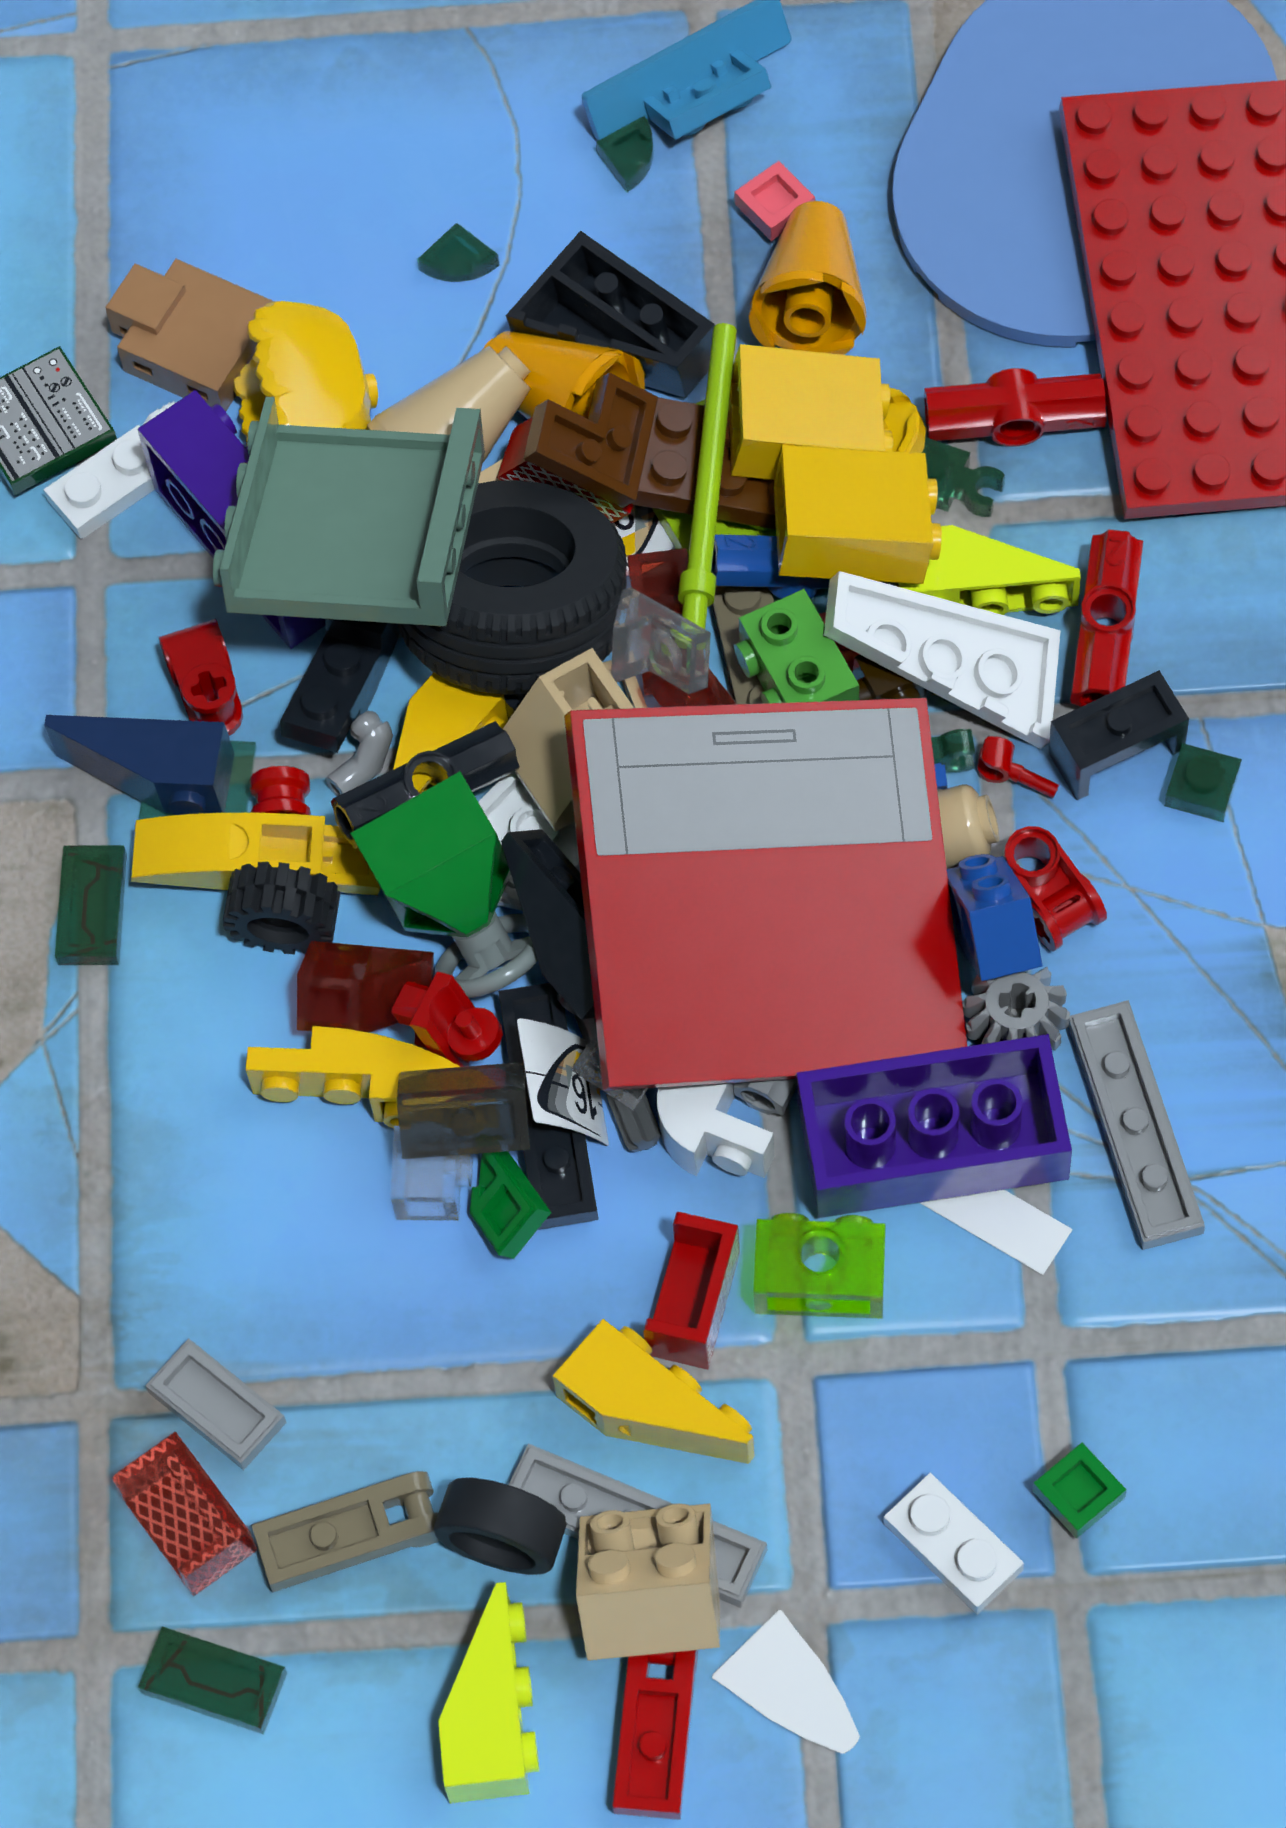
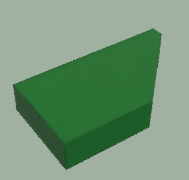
M482 1131L476 1140V1151L482 1152L479 1186L472 1187L470 1214L498 1255L514 1259L548 1218L551 1211L498 1136Z

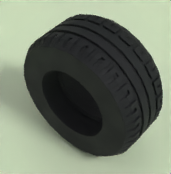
M522 480L479 483L447 626L398 624L399 632L409 650L430 671L453 684L486 693L501 695L527 694L539 676L591 648L594 649L598 657L603 661L618 644L625 625L627 583L625 545L616 527L591 502L568 490L545 483ZM499 586H523V587H499Z

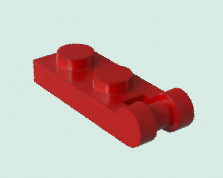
M698 1650L628 1657L613 1798L614 1814L681 1820ZM650 1664L674 1666L673 1680L648 1678Z

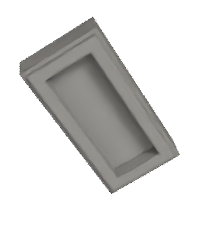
M190 1339L178 1349L146 1385L150 1395L242 1470H245L287 1423L281 1412Z

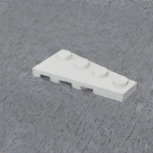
M841 571L830 579L824 636L1039 749L1049 743L1050 727L1054 712L1061 630Z

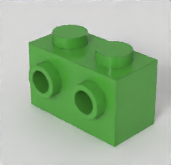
M805 589L739 617L740 642L734 644V651L740 667L748 678L754 675L757 676L765 690L761 693L763 704L859 700V684L834 640L824 636L825 624Z

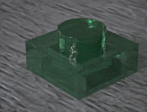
M1182 743L1166 793L1164 806L1224 823L1240 772L1242 759Z

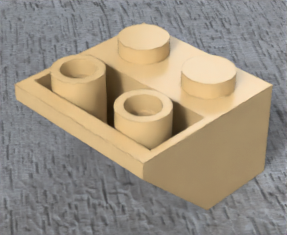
M593 648L539 676L503 728V730L507 731L516 749L520 768L515 773L555 832L575 821L564 715L570 710L634 708Z
M710 1503L690 1506L686 1504H671L660 1509L631 1512L610 1510L598 1515L580 1517L576 1599L587 1661L720 1648V1598Z

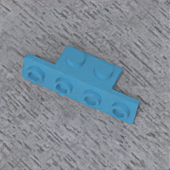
M754 0L585 91L581 98L595 138L602 144H605L640 124L651 120L676 140L682 136L697 133L707 122L729 110L739 109L748 105L755 96L772 88L766 68L756 61L791 42V34L780 0Z

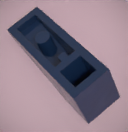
M46 715L44 726L55 754L66 762L164 814L225 813L235 753L224 722Z

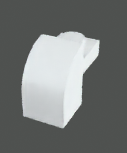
M735 1083L658 1087L657 1109L663 1144L676 1164L694 1176H697L708 1155L712 1157L713 1162L727 1172L740 1176L750 1172L765 1178L775 1157L774 1134L727 1114L735 1097Z

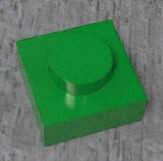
M1082 1442L1033 1483L1032 1491L1077 1539L1126 1497L1127 1489Z

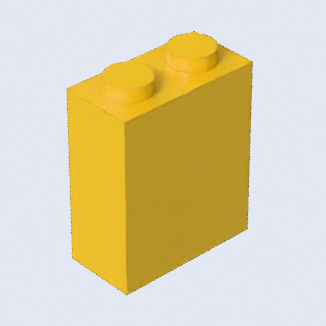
M740 344L733 364L729 399L731 476L775 480L782 445L892 451L893 434L892 431L884 430L883 422L889 410L890 386L889 384L881 383L880 359Z
M782 445L774 481L779 576L831 579L841 571L879 582L923 584L929 560L939 559L942 541L941 525L931 521V515H934L936 510L938 487L937 480L927 476L926 454Z

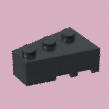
M581 230L506 314L510 331L623 350L639 359L645 374V386L686 398L709 371L713 327L715 324Z

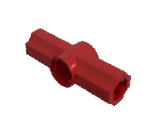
M1011 368L993 374L987 379L986 383L924 388L925 423L929 441L992 436L993 440L1000 445L1022 446L1038 440L1044 432L1105 427L1106 425L1105 388L1101 373L1037 379L1036 374L1030 370Z
M1108 529L1105 533L1092 535L1070 699L1072 704L1080 707L1126 686L1144 545L1142 540L1136 539L1128 531ZM1109 617L1119 623L1113 626H1105L1095 620Z

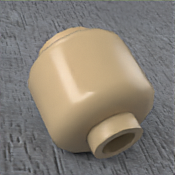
M967 784L939 790L938 800L946 868L958 867L960 861L970 856L990 854L991 844L999 842V828L989 796L987 794L979 796L976 790Z

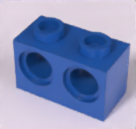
M989 854L974 855L960 861L958 867L947 869L955 938L981 981L1043 967L1030 896L1003 856L994 857Z

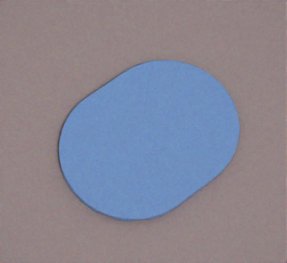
M986 0L968 17L953 38L898 152L892 191L894 218L899 234V242L914 272L922 276L926 283L938 294V299L945 306L965 320L999 336L1024 343L1055 347H1076V342L1094 341L1095 333L1059 114L1061 97L1277 81L1272 60L1263 41L1241 12L1227 0Z

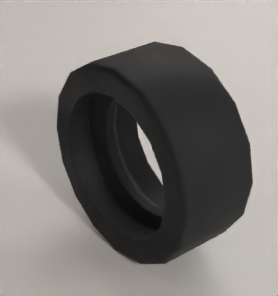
M471 1477L457 1478L448 1484L434 1525V1532L436 1538L446 1547L486 1566L525 1575H543L553 1569L567 1523L565 1515L560 1510L532 1493L493 1480Z

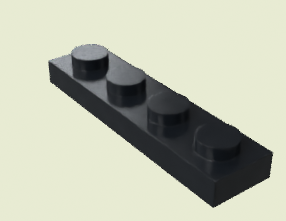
M550 983L498 991L527 1177L551 1211V1214L538 1230L599 1220L585 1134L559 1126L536 1123L533 1120L517 1020L522 1018L546 1023L568 1031L565 1009L558 1001L557 991Z

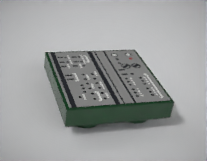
M60 346L0 377V473L14 495L102 450L117 440L115 430Z

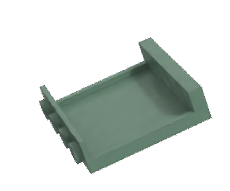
M265 397L260 420L251 421L249 426L248 463H240L236 478L237 505L228 506L226 511L225 539L227 543L225 550L217 549L214 555L213 582L215 586L223 587L227 613L446 627L485 455L481 410L456 408L450 435L279 425L275 397Z

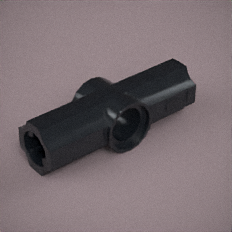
M494 721L436 750L418 753L408 763L333 798L331 805L334 810L335 821L344 838L356 849L358 846L350 833L420 794L413 785L412 776L414 773H427L438 784L460 771L470 789L474 792L518 771L520 766L516 756V749L507 731L503 730Z

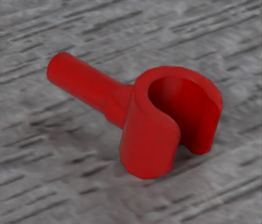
M996 736L986 737L983 747L980 749L977 765L982 779L992 783H1002L1010 779L1054 798L1059 784L1025 769L1022 765L1013 763L1015 745L1011 741Z

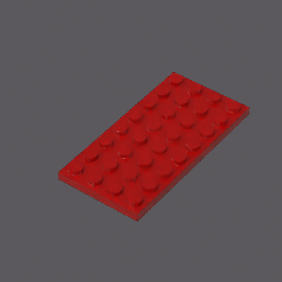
M1286 80L1061 97L1059 114L1101 377L1104 381L1106 409L1124 519L1286 506Z

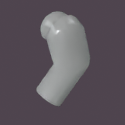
M366 711L351 724L350 732L360 742L355 755L325 778L328 787L336 796L370 781L382 771L393 734L388 721L382 722L376 712Z

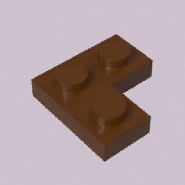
M609 372L596 380L588 419L547 399L535 407L523 459L624 508L636 501L658 397Z

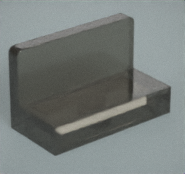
M524 1063L414 1070L399 1073L396 1101L402 1159L530 1150Z

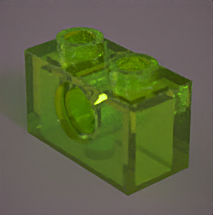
M796 1213L776 1214L771 1217V1220L757 1219L753 1289L755 1314L883 1319L886 1224L873 1223L871 1219L859 1215L841 1216L835 1222L809 1221L806 1216ZM816 1254L828 1255L837 1262L832 1269L825 1272H815L804 1265V1262L809 1257Z

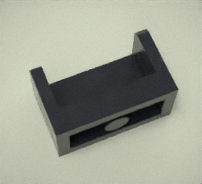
M1160 670L1052 720L1048 754L1075 799L1079 800L1089 795L1091 775L1165 741L1173 755L1185 750L1189 717Z

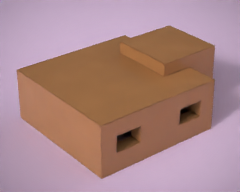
M175 259L164 276L134 263L105 308L112 332L123 337L117 349L124 372L182 398L196 390L210 407L219 404L227 411L236 397L233 385L234 379L239 377L243 367L250 363L255 347L258 344L249 338L248 322L254 319L256 309L275 301Z

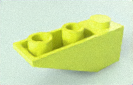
M954 525L941 526L940 556L938 560H929L924 583L895 582L897 587L1001 615L1009 612L1031 610L1043 614L1060 612L1067 607L1078 606L1081 575L1078 568Z
M506 1582L496 1583L438 1720L444 1788L449 1803L529 1794L527 1773L540 1772L536 1732H523L521 1708L533 1706L529 1666L517 1667L515 1643L527 1642L523 1603H510Z

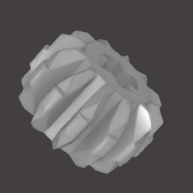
M1048 967L1039 970L1034 975L1028 974V970L986 981H981L979 976L976 975L971 987L974 995L968 996L963 1001L964 1015L970 1019L966 1023L967 1037L969 1040H983L981 1044L1049 1034L1051 1048L1056 1051L1061 1044V1034L1058 1030L1067 1028L1070 1019V1012L1062 1007L1066 1003L1067 997L1064 986H1049L1051 983V972L1048 970ZM1011 1009L1023 1010L1021 1017L1009 1016Z

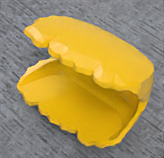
M275 301L256 309L254 319L248 322L247 330L249 338L258 344L255 347L250 363L243 367L240 371L241 375L234 379L233 384L234 392L242 399L239 417L243 420L241 432L247 436L246 446H248L251 421L260 420L265 397H275L279 425L370 430L367 426L371 421L370 409L376 408L378 404L377 381L373 373L365 374L356 341L348 324L339 315L323 307L306 303Z

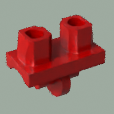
M439 971L436 972L429 987L407 981L402 987L391 1011L399 1024L410 1026L415 1031V1046L442 1056L469 1071L470 1061H478L489 1057L499 1046L503 1035L502 1025L493 1012L485 1008H475L454 976Z

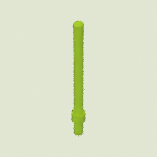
M719 323L713 327L687 570L680 574L678 600L683 604L679 642L691 648L700 647L704 644L707 607L712 605L715 599L717 579L711 572L737 333L736 327L728 323Z

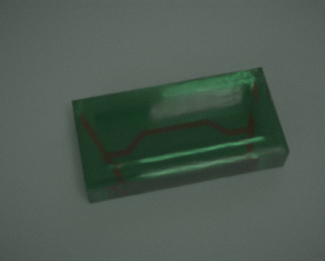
M124 845L63 846L55 958L58 965H119L127 853Z
M162 1626L138 1689L143 1695L264 1734L285 1681L287 1671L284 1666Z

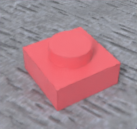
M777 161L734 191L735 205L770 241H773L782 234L791 212L797 206L805 202L815 201V196L780 161Z

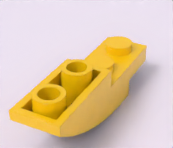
M201 813L136 820L131 882L228 890L230 877L235 869L241 870V867L246 864H251L257 868L258 862H269L272 867H278L279 862L289 863V869L298 870L300 866L311 869V876L318 873L327 876V882H335L338 886L337 891L342 893L378 896L380 886L359 848L354 849L352 844L344 838L338 826L325 825V816L281 813Z
M312 1026L310 1049L248 1047L246 1073L252 1092L270 1101L291 1102L296 1100L298 1096L323 1097L325 1100L336 1104H354L359 1102L361 1098H369L375 1122H384L388 1127L400 1130L416 1129L421 1124H446L449 1128L461 1132H476L483 1129L484 1126H500V1109L495 1089L448 1059L410 1043L351 1029Z

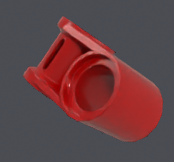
M217 620L206 621L158 637L175 688L178 687L189 721L224 722L228 735L234 734L241 726L243 710L237 694L236 681L231 670L232 665Z
M1027 826L1016 830L1009 837L1005 845L1004 858L1030 896L1037 937L1048 950L1054 952L1061 948L1065 937L1090 922L1094 925H1099L1107 919V912L1098 892L1091 882L1078 871L1058 843L1056 837L1048 830L1037 826ZM1024 857H1034L1041 860L1045 867L1037 871H1028L1021 868L1016 861Z

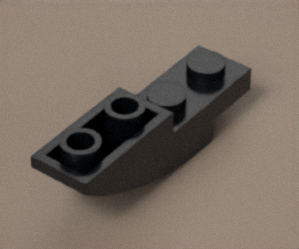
M325 619L326 634L280 720L281 736L338 753L351 728V724L368 710L400 634L398 623Z

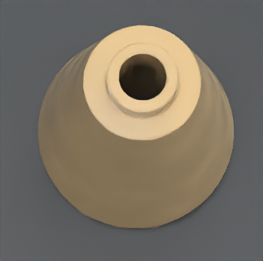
M488 346L377 414L367 426L370 430L450 435L456 408L480 409L485 449L484 462L531 388L523 379L531 371L507 346L498 354Z

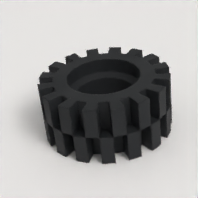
M258 862L257 868L251 864L243 865L241 870L235 869L230 877L223 915V927L225 931H230V936L234 939L245 938V945L251 947L257 944L264 945L263 951L274 952V948L283 949L284 954L295 955L296 949H299L304 954L314 953V948L322 951L327 948L328 944L332 943L340 901V891H337L338 886L335 882H327L328 877L321 873L311 876V869L300 866L298 870L289 869V863L279 862L278 867H272L269 862Z

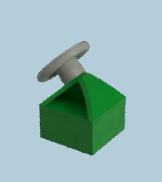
M460 771L350 833L404 930L452 936L454 942L438 960L435 974L439 971L453 975L456 966L464 958L468 967L455 979L468 998L483 996L511 984L523 976L538 961L530 936L511 941L508 933L525 932L529 934L524 914H510L498 917L495 912L511 873L500 840ZM507 960H511L509 963H507L506 965L502 966L501 968H499V969H497V970H495V971H493V972H491V973L485 975L489 970H492V969H494V968L500 966L502 963H504V962L507 961Z

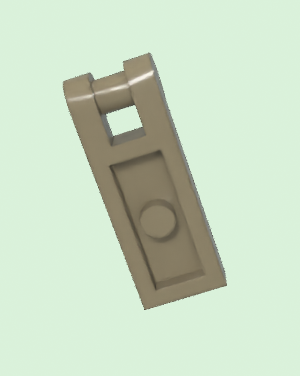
M425 1471L408 1473L251 1525L272 1592L409 1547H424L440 1541L436 1538L434 1532L438 1513L433 1512L429 1499L433 1495L434 1490L428 1473ZM397 1505L404 1506L408 1520L389 1525L385 1509Z

